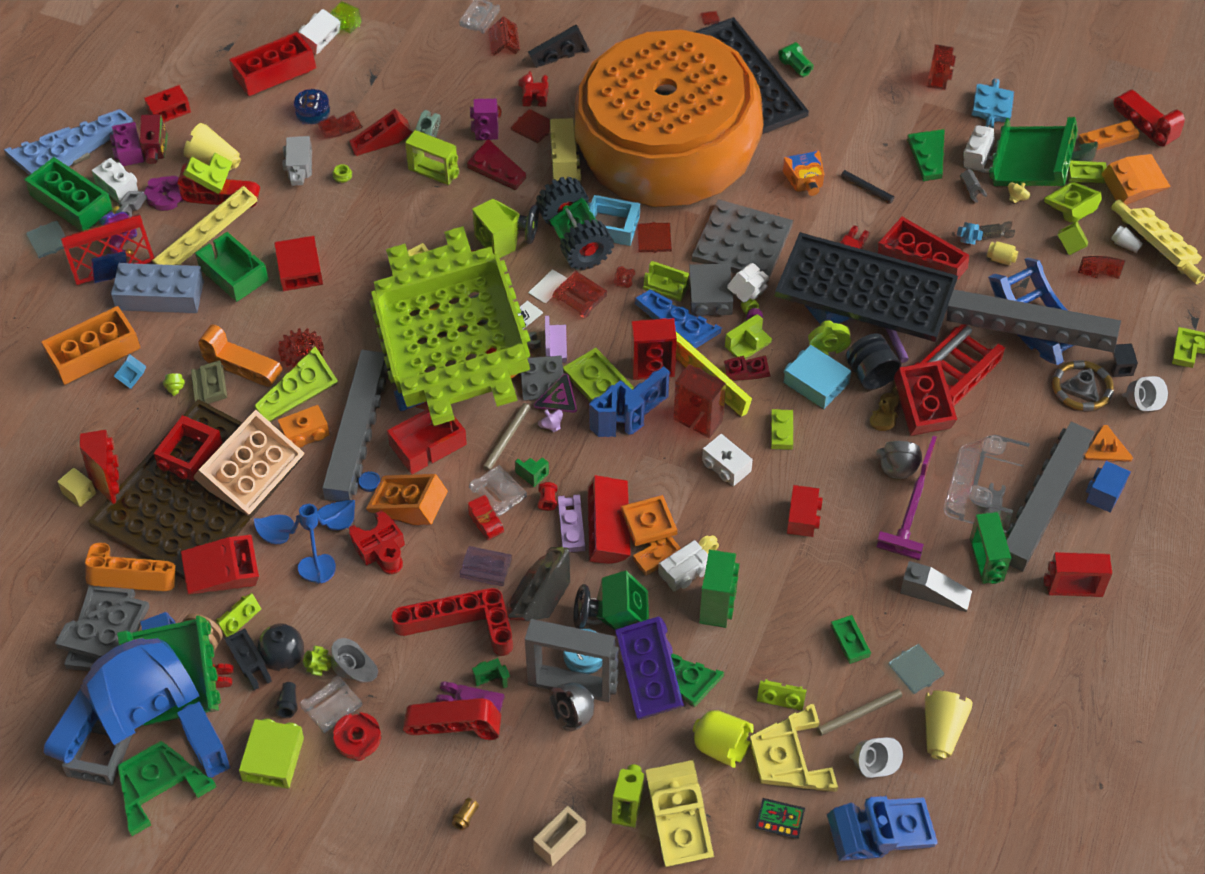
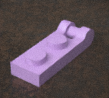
M573 495L570 498L558 496L563 553L585 551L580 495ZM566 506H574V510H566Z

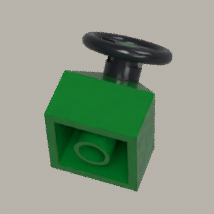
M627 570L602 577L597 599H590L589 587L586 584H582L578 588L574 602L573 621L575 628L583 629L588 617L599 619L615 631L616 629L648 620V590Z

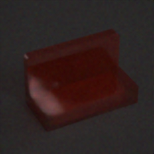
M502 16L489 28L491 52L493 55H497L502 49L506 48L516 54L520 51L517 24Z

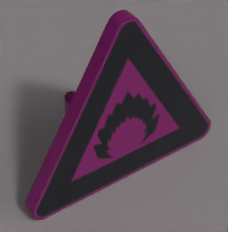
M563 374L534 403L536 409L561 410L562 412L570 413L577 412L568 374Z

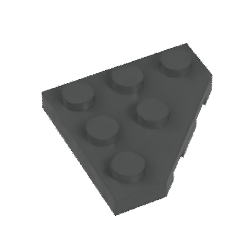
M131 597L118 600L119 603L108 608L104 606L87 614L88 617L66 623L55 644L59 649L99 659L113 648L119 646L117 632L129 631L132 633L139 630L141 626L140 621L144 620L150 607L149 603Z

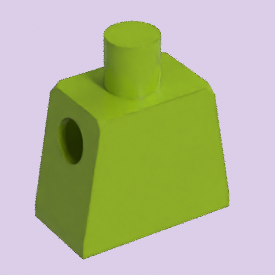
M631 764L627 769L620 770L613 796V824L636 828L644 786V773L641 772L642 769L638 765ZM624 801L631 802V803H630V805H628V804H625Z

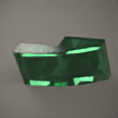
M1092 142L1078 145L1077 151L1072 153L1071 161L1090 162L1095 158L1098 143Z

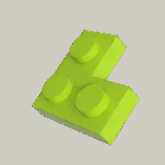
M217 153L213 154L209 165L191 157L183 175L219 194L227 178L232 161Z
M1179 327L1176 334L1172 364L1193 368L1196 353L1205 354V332Z

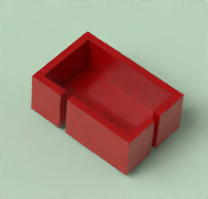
M428 408L387 430L389 446L411 475L427 467L428 461L434 463L467 445L466 430L456 417H454L455 420L434 426Z

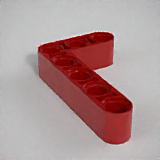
M488 588L396 608L392 613L393 629L400 636L485 619L494 653L499 656H505L513 649L512 632L501 591L496 588ZM500 640H506V642H504V643H500V642H498V641H500Z

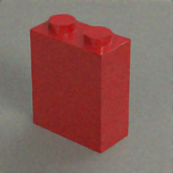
M315 236L274 242L283 291L323 285Z

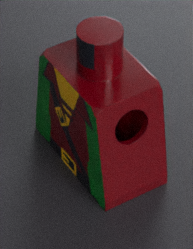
M141 115L140 146L146 158L145 161L148 164H156L158 159L165 157L168 134L161 115Z

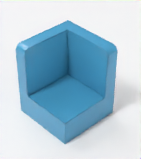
M129 354L116 370L114 377L131 389L143 375L146 366Z

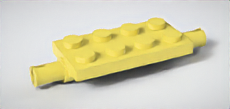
M1117 200L1112 205L1111 209L1123 218V222L1130 224L1174 265L1178 266L1177 269L1181 274L1187 275L1196 285L1204 280L1205 274L1193 265L1198 264L1202 259L1197 253L1196 248L1186 244L1183 241V237L1169 229V225L1159 220L1151 209H1130L1122 200Z

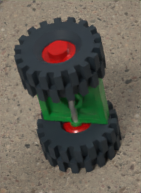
M561 177L559 181L553 180L551 185L546 184V189H541L539 191L540 195L536 197V205L544 221L553 226L561 240V252L571 268L574 267L575 270H579V268L586 270V267L591 269L594 268L593 265L595 264L600 265L601 260L605 261L608 258L607 254L611 255V249H614V241L605 225L601 221L597 222L589 208V198L581 183L576 178L567 177L565 180L564 177Z

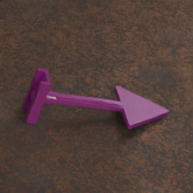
M932 436L922 464L920 476L915 482L901 529H898L896 536L880 531L877 548L920 560L924 544L909 540L911 535L909 531L924 487V480L937 439L936 436Z

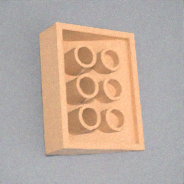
M255 410L198 470L193 478L212 494L249 515L305 453Z

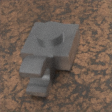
M128 191L119 203L120 208L117 209L116 213L126 212L129 217L132 216V211H137L141 208L147 198L144 191Z

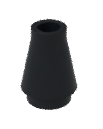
M292 682L282 684V689L274 705L276 714L281 718H291L298 710L296 685Z

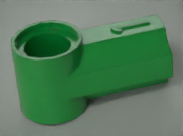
M797 42L778 50L780 61L784 65L789 64L800 76L806 77L813 70L814 65L803 55L802 48Z

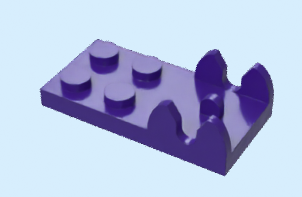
M660 616L616 629L636 716L639 720L684 707L671 658L673 649L666 638L668 630Z

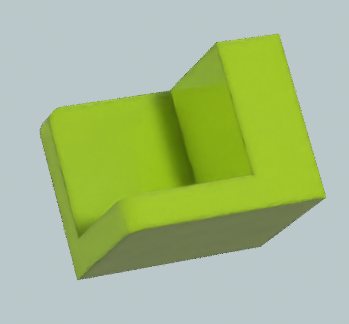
M1077 221L1059 230L1058 236L1069 255L1088 246V240Z

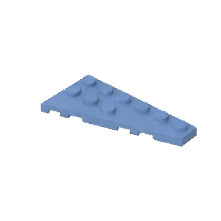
M119 109L99 116L96 121L90 123L84 121L79 123V127L73 129L67 127L41 136L38 141L32 143L26 141L21 143V147L15 149L9 147L4 149V151L28 175H31L53 157L69 167L79 157L87 152H92L111 139L110 135L113 134L112 126L133 122V119Z

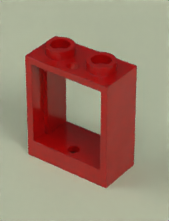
M182 415L153 454L157 466L161 470L171 471L182 479L187 478L195 481L194 475L222 445V439L219 430ZM184 435L204 443L189 463L170 455Z
M1055 552L1052 561L1048 562V573L1044 574V586H1048V595L1103 597L1112 576L1110 554Z

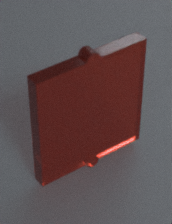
M528 109L522 116L518 117V120L511 126V130L538 144L545 136L549 135L550 119Z
M653 221L652 223H637L639 252H672L670 222L656 223Z

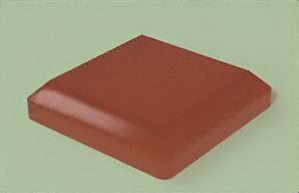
M717 11L701 13L704 25L720 22Z

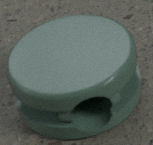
M424 110L420 115L415 130L436 138L441 122L440 114L434 113L431 117V112Z

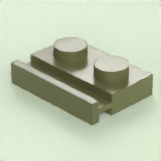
M220 360L200 366V369L197 370L191 369L195 402L199 399L210 404L227 398L223 365Z

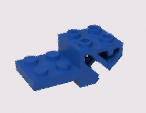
M663 366L660 370L654 371L643 383L637 384L633 390L621 380L615 385L608 387L605 393L595 397L589 404L590 430L598 437H616V422H625V432L627 434H634L644 426V416L668 398L670 371Z
M887 796L870 797L865 799V810H861L851 802L833 808L827 813L839 861L882 858L891 850L931 848L938 844L925 798L888 800Z

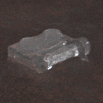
M500 465L481 478L474 479L469 484V489L472 492H476L480 497L483 495L487 496L496 516L502 515L527 497V492ZM487 485L503 502H498L484 487Z
M338 675L331 679L332 682L309 699L305 698L299 702L303 711L312 718L324 733L333 728L343 716L352 714L362 706V701ZM337 689L339 690L338 693H336L335 695H333V696H332L331 698H329L327 701H325L324 703H322V704H321L320 706H318L317 708H314V706H315L316 704H318L319 702H321V701H322L323 699H325L327 696H329L330 694H332V693H333L334 691H336Z

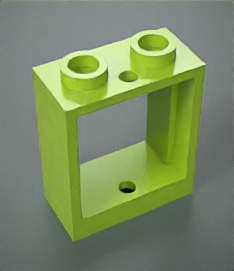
M415 130L405 142L408 170L449 185L459 174L456 145ZM424 152L444 159V164L425 157Z

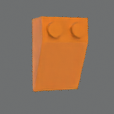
M1152 154L1125 157L1110 163L1101 174L1115 200H1122L1125 205L1170 188L1168 181Z
M436 474L387 475L382 477L366 510L374 514L381 510L391 519L412 525H431L448 490Z

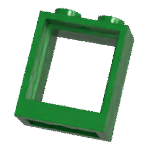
M999 513L976 514L969 539L982 584H998L1005 580L1011 561V554Z

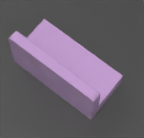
M545 316L546 357L562 355V363H567L566 325H549V316Z

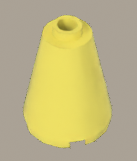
M199 123L192 130L190 135L193 138L191 142L187 140L185 144L184 157L189 160L191 157H194L205 164H209L213 154L217 153L232 161L230 170L238 167L241 161L239 152L211 128Z
M936 690L933 691L932 695L929 692L926 693L927 752L931 754L932 758L945 760L946 757L952 755L972 709L973 702L967 697L963 701L959 699V694Z

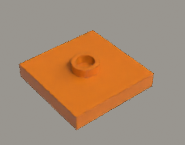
M663 495L621 506V513L635 546L671 537L678 533Z

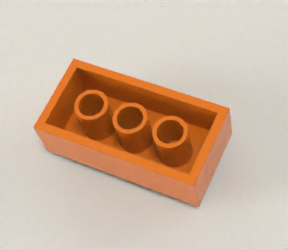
M119 306L41 341L48 360L64 385L141 349L136 332Z

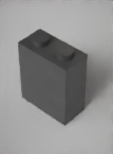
M730 264L689 265L690 305L693 316L732 315L733 293L727 288V285L731 282Z

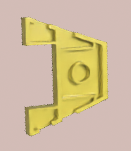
M814 704L807 706L805 710L799 713L795 712L788 716V719L778 724L775 723L750 736L761 784L831 792L837 791L838 785L833 768L807 771L796 732L819 727Z

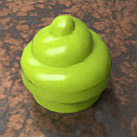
M176 373L165 375V380H163V386L173 396L178 394L185 384L182 375Z

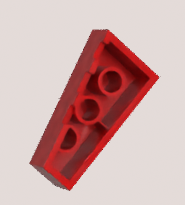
M903 216L878 243V254L957 275V281L968 269L969 254Z

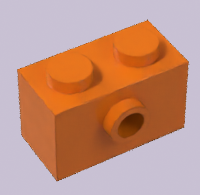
M319 405L278 419L280 432L298 448L330 436L327 421Z

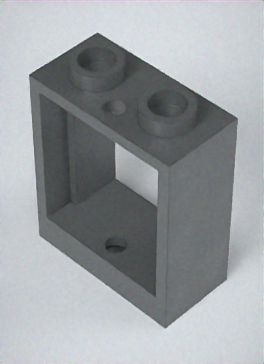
M98 718L75 757L69 763L63 762L62 767L67 777L113 786L119 771L118 765L122 763L133 735L116 744L108 766L80 761L91 732L107 735Z

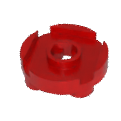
M363 712L343 716L336 723L333 732V739L338 752L356 761H362L374 753L382 739L377 720ZM359 732H362V738L357 740L353 739V733L358 734Z

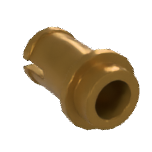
M466 798L459 812L452 817V825L463 831L470 826V820L479 808V804L476 801L469 808L472 798Z

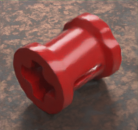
M552 482L539 484L540 499L538 501V508L546 511L556 509L555 493L558 491V486Z

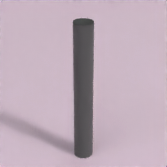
M966 326L928 362L942 361L972 333L971 327Z

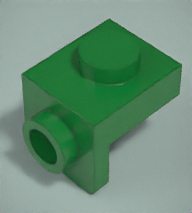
M498 658L488 662H481L472 668L473 680L476 686L498 678L503 689L508 687L507 678H510L509 671L505 664L501 665Z

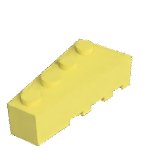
M573 118L550 119L553 180L559 181L561 177H564L566 180L567 177H571L579 181L581 180L580 169H577V166H580L579 154H576V152H579V148L575 140Z

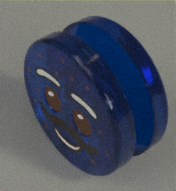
M307 89L296 95L294 99L295 114L301 122L305 124H318L326 120L330 115L329 98L325 92L318 89Z

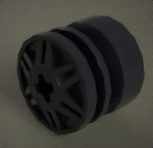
M877 333L860 338L846 353V361L854 373H856L864 388L868 390L879 389L892 382L896 372L902 367L901 362L891 350L884 337Z

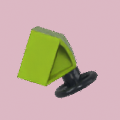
M495 199L472 208L475 237L484 248L491 247L493 254H498L499 258L516 251L519 231H525L527 244L534 242L539 220L537 205L531 206L528 216L520 215Z

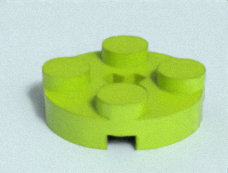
M828 320L822 322L821 326L814 329L808 335L810 345L826 355L833 351L838 354L849 347L851 335L847 326Z

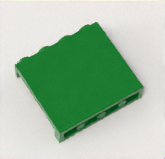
M1068 117L1065 126L1011 127L1009 118H1006L1004 126H1001V137L997 140V152L993 154V166L989 168V177L992 178L994 186H1008L1011 182L1021 185L1023 182L1026 184L1025 186H1064L1078 133L1076 117Z
M198 615L194 620L137 632H117L119 645L139 638H158L165 641L179 658L199 694L197 698L179 708L175 705L139 727L179 719L177 712L187 705L200 702L205 713L219 711L218 704L221 703V697L215 685L218 676L216 668L213 667L212 663L214 648L209 642L211 626L206 618Z

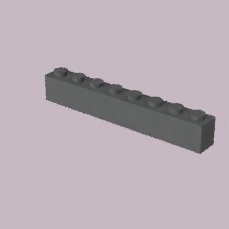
M954 290L952 293L946 319L949 322L1113 353L1115 352L1121 320L960 290Z
M361 350L323 484L325 500L336 502L352 500L353 495L357 494V478L361 477L363 470L362 459L365 460L367 457L366 445L372 438L371 426L376 423V407L379 408L381 405L380 393L385 389V374H388V371H390V368L387 369L384 360L386 354H383V352Z
M1070 422L1067 429L1063 428L1058 437V440H1060L1059 444L1054 443L1050 452L1051 459L1045 460L1041 469L1044 471L1043 474H1038L1033 483L1034 491H1028L1024 500L1027 504L1025 507L1020 506L1015 517L1018 519L1017 522H1012L1007 531L1009 537L1006 541L1011 554L1009 566L1024 572L1091 445L1095 434L1094 431Z

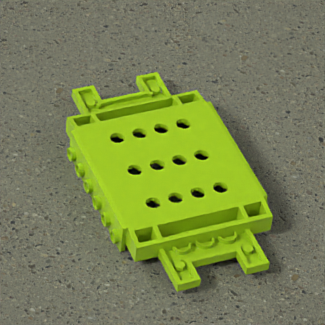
M463 226L444 232L448 245L413 256H409L406 244L386 249L393 276L374 281L376 291H371L373 299L369 300L372 311H376L373 314L376 326L380 325L377 328L379 338L384 340L380 342L383 354L388 355L384 356L387 369L391 368L388 371L391 384L395 383L398 392L403 394L407 407L427 401L434 426L455 420L451 404L489 392L493 393L497 407L518 401L510 376L530 370L527 359L530 357L527 342L531 341L527 329H522L526 325L523 316H518L521 313L518 301H513L517 298L514 288H509L512 285L509 273L504 274V272H508L505 261H500L499 255H494L491 247L471 252ZM473 292L479 293L476 298L468 297ZM459 298V302L456 304L449 303L451 299ZM433 304L440 305L439 308L436 310L429 309V307ZM413 310L420 311L416 316L409 315ZM480 320L488 321L484 326L477 325ZM460 326L468 327L464 332L457 331ZM441 332L448 333L447 336L444 338L437 337V335ZM421 338L428 339L427 342L424 344L417 343V341ZM490 348L497 349L496 352L486 354V351ZM470 354L476 355L474 359H465ZM450 360L456 361L454 365L445 366ZM428 367H436L434 371L425 372Z

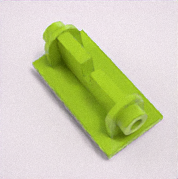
M252 593L242 596L231 607L232 610L230 612L227 611L220 618H217L216 624L223 631L224 635L228 637L236 633L261 610V607Z
M768 679L760 681L757 695L758 702L803 711L807 691L802 689L803 686L797 687L786 684L785 687L781 686L782 683L768 681Z

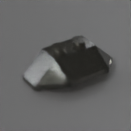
M550 547L546 551L547 554L539 558L528 569L507 604L508 618L510 620L530 621L531 619L550 618L570 584V553L567 547Z

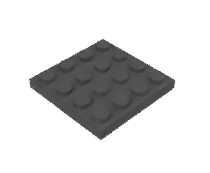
M718 199L692 254V261L701 264H730L731 272L736 274L749 264L754 263L760 268V272L763 271L770 279L793 226V220Z

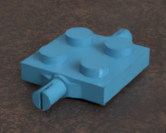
M993 79L991 86L977 83L975 88L972 116L987 120L986 127L990 126V128H994V122L1000 121L1005 123L1006 118H1009V121L1011 119L1014 91L999 88V79L997 81Z

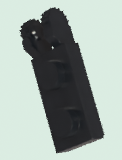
M245 628L224 638L244 677H247L254 691L259 688V684L256 678H254L253 673L260 670L264 681L267 684L272 682L265 662Z

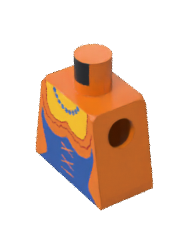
M820 151L784 157L783 173L795 191L807 190L810 196L819 193V188L823 186L824 169Z

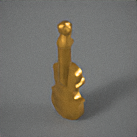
M895 381L891 392L881 396L878 403L879 409L872 411L870 424L878 431H887L896 424L898 414L895 412L899 409L901 401Z

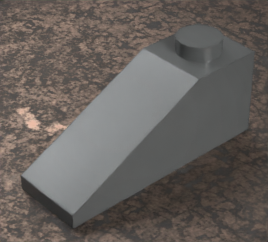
M909 561L900 593L967 612L972 591L932 567Z

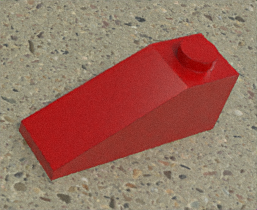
M393 109L349 142L354 154L358 156L398 144L411 135L413 131L408 120L399 111Z

